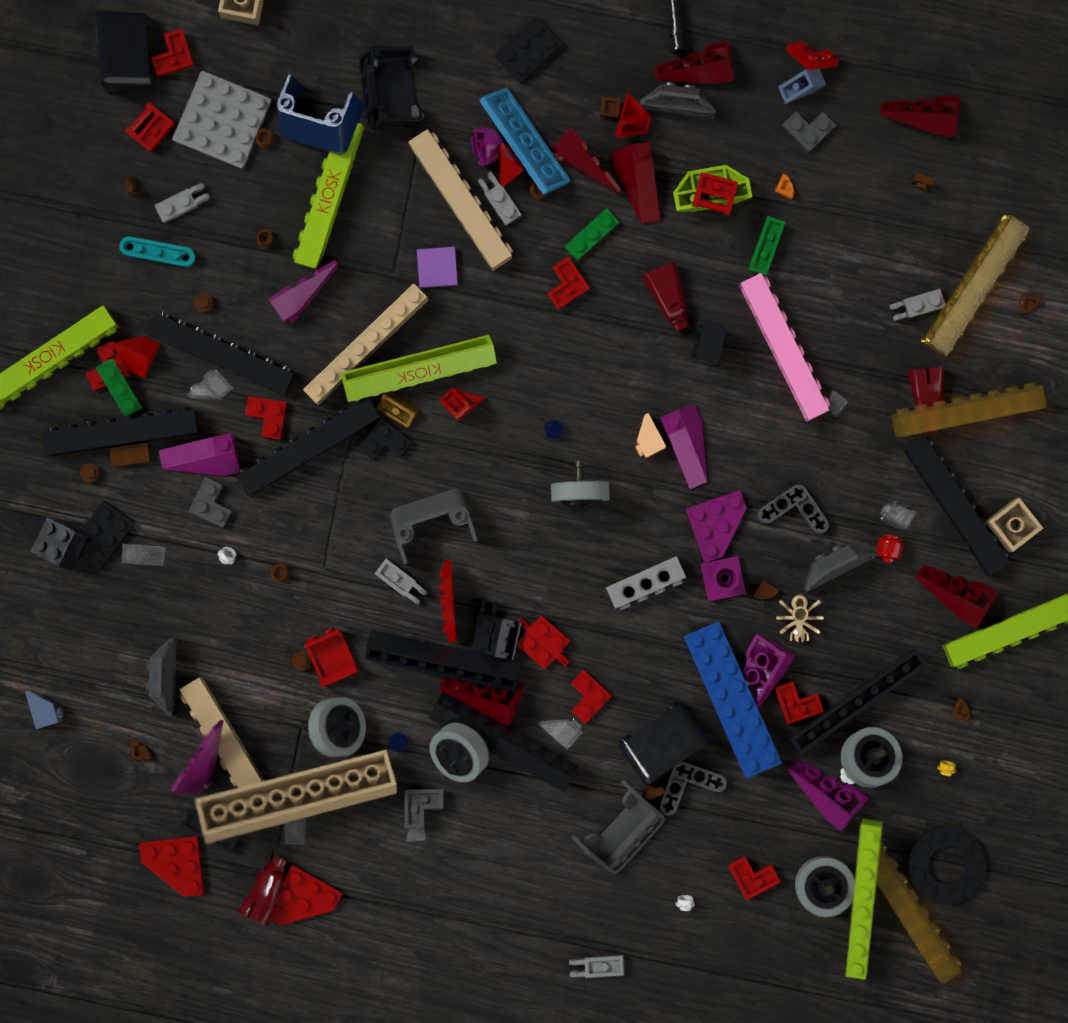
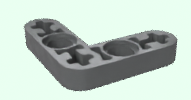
M802 485L791 487L760 508L757 513L759 521L768 524L796 506L814 533H824L829 527L828 520ZM795 488L797 490L801 489V498L795 497L794 499H792V501H794V504H791V501L786 496V494L788 493L790 497L795 493ZM779 499L787 501L786 509L781 510L777 507ZM773 504L774 509L779 514L776 515L775 512H773L769 515V520L767 518L763 519L761 517L763 515L762 511H770L772 509L770 505ZM806 504H811L814 507V512L811 515H807L803 510ZM818 513L819 516L816 518L819 522H824L823 530L820 528L816 529V521L814 519L810 521L809 518Z
M682 761L671 770L664 790L665 793L660 801V810L665 815H673L676 812L687 782L715 792H721L726 788V779L720 774ZM681 765H684V769L690 771V767L694 768L691 772V779L687 778L688 774L686 773L678 775L679 772L676 768L681 767ZM697 771H702L705 774V779L702 782H697L694 779V774ZM708 774L712 775L710 778L713 780L721 778L720 781L723 785L718 786V788H715V784L709 782L708 786L705 785L708 781ZM672 783L680 785V791L676 794L671 793L669 790ZM666 794H669L672 797H678L676 801L672 799L671 805L674 806L673 810L669 809L668 812L665 811L666 808L663 806V804H667L670 799L669 797H666Z

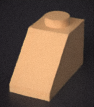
M649 413L644 416L636 441L637 446H635L639 456H644L645 459L666 448Z

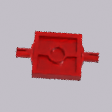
M543 615L531 625L521 617V628L525 631L517 645L544 670L556 659L565 667L570 660L562 652L570 640Z

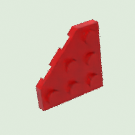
M450 560L443 561V569H440V579L444 580V582H440L441 594H444V596H440L441 608H445V610H442V619L447 622L444 623V635H448L449 642H456L453 575Z
M198 836L139 843L141 863L183 897L204 894Z
M293 864L279 889L271 921L281 926L333 911L343 892Z

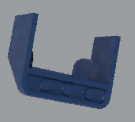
M288 74L277 102L282 136L287 140L333 154H344L349 148L365 103L354 93L350 92L343 110L338 108L331 109L327 113L325 120L297 113L295 109L304 85Z

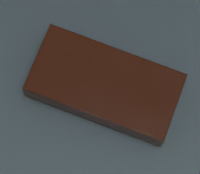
M147 442L109 448L113 468L151 462Z

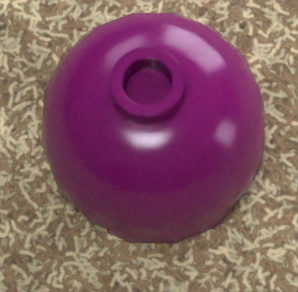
M491 127L475 128L473 130L475 135H472L471 142L474 156L478 155L480 161H477L478 164L485 166L497 162L500 159V144H506L504 137H501L500 133Z

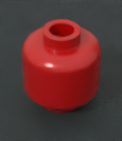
M884 534V537L879 538L876 553L879 557H882V561L894 563V559L901 558L903 541L899 539L900 536Z

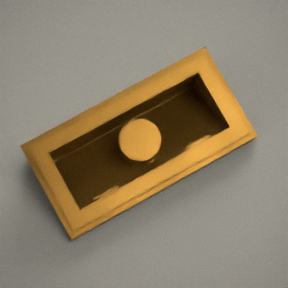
M392 391L385 392L376 407L377 410L407 428L410 427L420 410L419 407Z

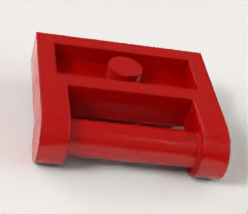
M148 102L145 105V110L130 128L127 127L125 129V132L151 153L175 123ZM151 113L155 114L151 121L138 135L136 131L141 127V125L146 121V119L151 115Z
M701 172L692 206L724 213L723 215L729 216L738 182ZM701 193L727 200V203L722 205L700 199Z

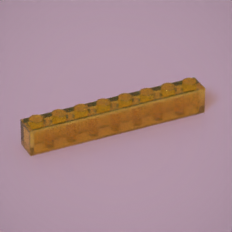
M1003 216L921 341L938 355L947 356L952 352L955 342L964 334L965 327L975 317L978 307L985 302L986 295L994 288L997 278L1005 271L1009 260L1015 256L1018 246L1026 239L1030 228L1015 216Z
M1035 382L1023 384L1024 388L1021 389L1013 386L1006 388V392L1000 393L999 390L988 391L986 396H981V393L969 395L970 399L963 400V397L951 399V403L945 404V400L933 402L934 406L931 407L923 404L915 406L916 410L909 411V408L898 409L896 414H891L895 437H904L1047 408L1043 385L1036 386Z
M881 841L876 885L937 980L943 985L962 972L959 968L961 963L955 955L951 956L949 953L950 946L945 939L941 940L938 936V933H940L938 927L934 922H929L927 918L930 916L924 906H919L917 903L918 896L913 889H908L906 886L908 883L903 873L899 874L895 868L898 865L892 856L888 858L885 853L887 848ZM859 848L855 849V852L857 853V855H858Z

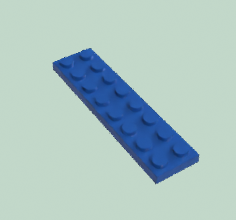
M716 622L684 636V640L745 779L782 764L720 623Z

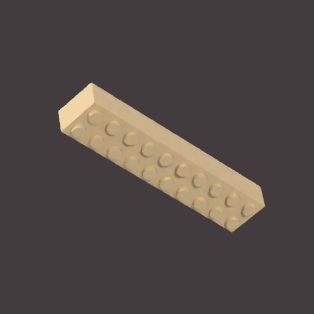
M387 750L195 800L207 844L396 794L397 790Z

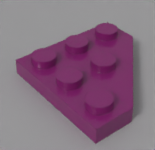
M740 490L686 508L704 563L723 557L743 517L746 505Z

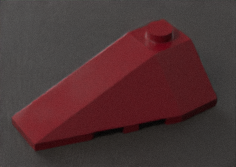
M729 41L707 45L704 47V51L696 54L693 51L688 53V56L682 60L673 59L656 66L655 80L710 84L727 83L730 80H734V68Z
M940 95L935 96L934 100H925L922 97L914 102H908L905 99L882 102L880 115L936 135H943L945 137L956 136L961 96Z
M571 127L554 146L555 158L560 163L563 161L570 168L612 193L619 195L621 188L605 169H600L601 164L596 156L588 154V146Z
M925 565L921 567L915 576L920 583L960 620L975 628L979 627L999 593L980 582L975 581L973 584L964 581V577L957 576V578L948 576L945 571Z
M445 677L439 686V691L445 692L490 718L510 726L517 714L525 684L518 682L516 692Z

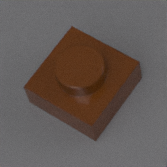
M602 96L600 117L619 119L621 98Z
M916 173L911 184L915 185V188L919 190H929L933 185L934 178Z
M656 783L646 787L647 791L643 792L647 801L665 793L662 785L657 786Z

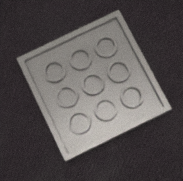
M201 70L172 140L243 170L255 143L256 134L263 124L272 99Z

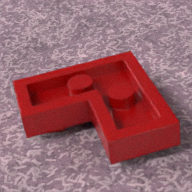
M183 29L164 34L169 52L151 57L157 77L193 67L194 64Z
M802 41L789 43L786 49L808 70L838 66L840 60L832 51L824 49L814 52Z
M569 257L552 267L562 284L547 293V295L558 310L590 289Z
M115 341L96 348L102 363L113 358L124 377L130 376L113 344ZM96 369L86 373L93 391L106 387Z
M248 396L246 416L264 418L261 437L281 440L287 402Z
M583 669L570 684L584 698L571 711L586 724L609 700L611 695Z
M793 681L774 687L787 724L824 712L818 693L799 699Z
M745 856L728 864L746 900L780 883L771 864L755 873Z

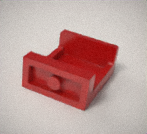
M335 627L325 631V636L318 638L316 635L307 639L308 643L304 645L316 669L322 687L359 672L341 629L336 630Z

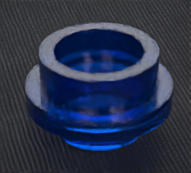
M557 420L547 422L544 428L546 436L550 439H558L564 430L563 425Z
M399 732L392 734L388 741L389 747L395 752L403 751L408 745L407 737Z

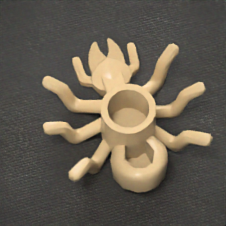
M796 595L791 601L793 610L782 600L779 601L792 616H777L776 619L795 620L780 630V634H783L794 625L797 627L790 633V641H792L793 634L796 642H798L799 637L801 642H803L805 634L807 641H809V633L806 632L803 625L820 634V630L805 621L824 619L823 616H808V612L821 603L820 600L806 609L808 605L806 597Z

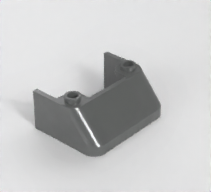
M452 489L396 507L392 510L390 519L404 565H408L409 561L403 544L409 543L414 537L412 525L449 513V517L455 525L461 526L468 523L474 542H479L461 491Z
M625 780L621 783L629 790L624 794L622 804L626 808L601 835L597 833L588 834L583 842L575 835L571 837L592 859L612 874L620 872L662 826L665 820L664 816Z

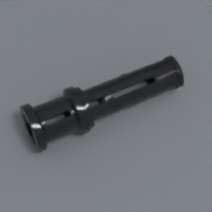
M668 0L672 29L669 33V37L672 39L671 53L683 54L688 51V48L685 46L686 31L682 27L680 0H675V2L674 0Z

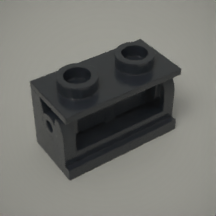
M492 616L484 654L513 660L516 653L518 636L521 631V622Z

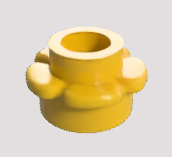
M942 760L937 769L940 770L942 775L952 776V773H956V764L951 761Z

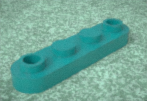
M125 237L120 242L121 252L128 257L181 267H190L196 260L195 253L187 247L135 237ZM133 244V249L128 250V245ZM185 255H189L188 261L183 260Z

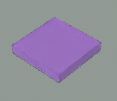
M455 247L417 250L420 288L458 286Z

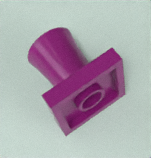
M738 556L700 564L708 601L746 594ZM722 575L728 576L727 582L721 580Z

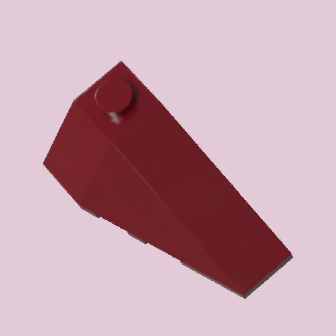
M650 142L633 144L612 151L614 172L624 192H626L640 223L659 222L660 214Z

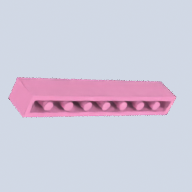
M762 273L740 283L739 287L806 422L828 412L830 403L826 396H822L820 389H822L817 379L814 380L811 374L813 369L809 362H805L803 355H805L800 344H796L794 340L796 335L793 329L788 328L786 321H788L786 314L783 310L780 311L777 305L779 304L778 298L769 289L771 285L766 276L763 277Z

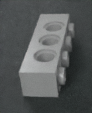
M676 556L606 587V590L614 608L619 607L621 611L630 607L629 602L637 600L639 603L648 599L647 594L654 592L657 595L666 591L665 587L672 584V587L682 584V579L686 578ZM661 571H666L669 574L667 582L659 580V573ZM643 579L651 581L652 586L649 590H644L641 587ZM625 587L633 588L634 595L631 598L624 596L623 590Z

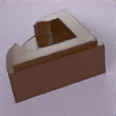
M126 177L127 193L130 196L137 195L134 177Z
M1022 294L1018 314H1026L1033 311L1039 305L1041 297Z
M762 580L752 597L769 599L775 596L779 590Z
M958 697L950 715L965 723H969V708L966 702Z
M130 741L132 760L152 759L151 752L146 745L138 741Z

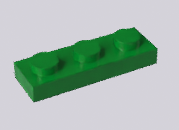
M606 208L566 244L565 249L578 261L619 224V221Z
M767 216L748 271L756 274L762 273L763 276H767L785 225L784 221Z
M113 358L96 366V370L124 416H129L142 408Z

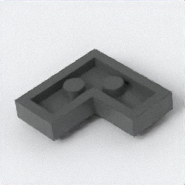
M795 112L782 125L808 153L836 126L824 112L810 125Z
M205 477L189 512L224 528L232 511L215 503L223 485Z
M443 789L405 790V830L424 829V810H444Z

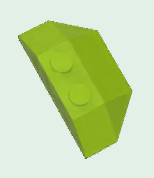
M727 165L689 171L673 192L676 211L696 212L707 210L704 207L698 206L696 208L692 206L700 174L703 172L738 182L733 204L752 198L749 178ZM701 193L700 199L722 205L727 203V200Z

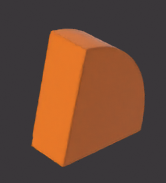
M783 174L774 192L792 200L794 195L792 182L788 176Z

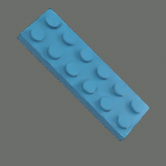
M508 88L483 96L479 100L543 195L567 185L571 181Z

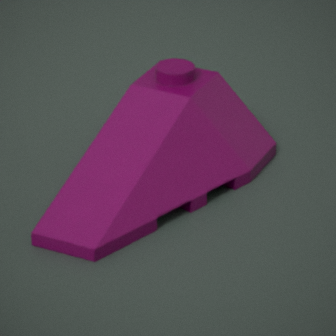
M335 260L316 270L312 274V278L304 277L299 280L296 287L288 286L268 299L285 324L288 322L291 324L299 319L298 315L304 311L339 267Z
M694 404L659 419L689 490L707 482L702 420Z
M231 433L159 450L162 469L216 476L233 475L241 470L235 437Z
M756 634L747 649V661L742 671L757 708L761 706L780 681L796 654L782 644L760 634Z
M222 719L210 730L200 745V749L189 761L190 764L185 771H182L173 785L172 792L198 795L202 789L206 791L213 782L210 778L215 771L224 724Z
M800 759L788 770L824 818L841 832L869 799L853 785L848 783L844 785L838 782L836 777L832 775L828 777L822 774L820 769Z

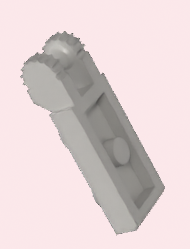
M490 172L487 175L494 184V188L489 190L482 179H479L478 183L504 225L507 226L519 218L521 213L503 186H500L493 173Z
M200 183L154 205L162 222L166 223L210 199L208 194H203L195 200L192 196L205 188L204 184Z
M941 289L889 305L891 310L903 306L906 310V313L895 315L893 317L894 321L907 317L909 319L946 307Z
M385 559L374 573L417 605L420 603L419 599L409 593L412 587H415L422 595L428 593L413 578L388 559Z
M623 955L594 956L569 960L570 965L585 964V971H571L570 977L593 978L624 975Z

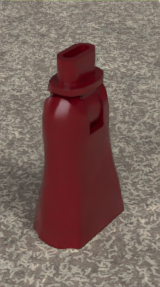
M676 262L669 263L642 275L644 283L656 300L662 314L670 322V325L674 326L676 332L689 327L687 304Z
M944 367L907 370L917 415L920 422H923L921 426L923 425L924 434L939 433V424H941L940 420L943 414Z
M274 855L271 863L268 862L261 870L251 891L237 910L238 913L269 927L277 895L283 881L284 874L282 872H285L283 868L287 861Z

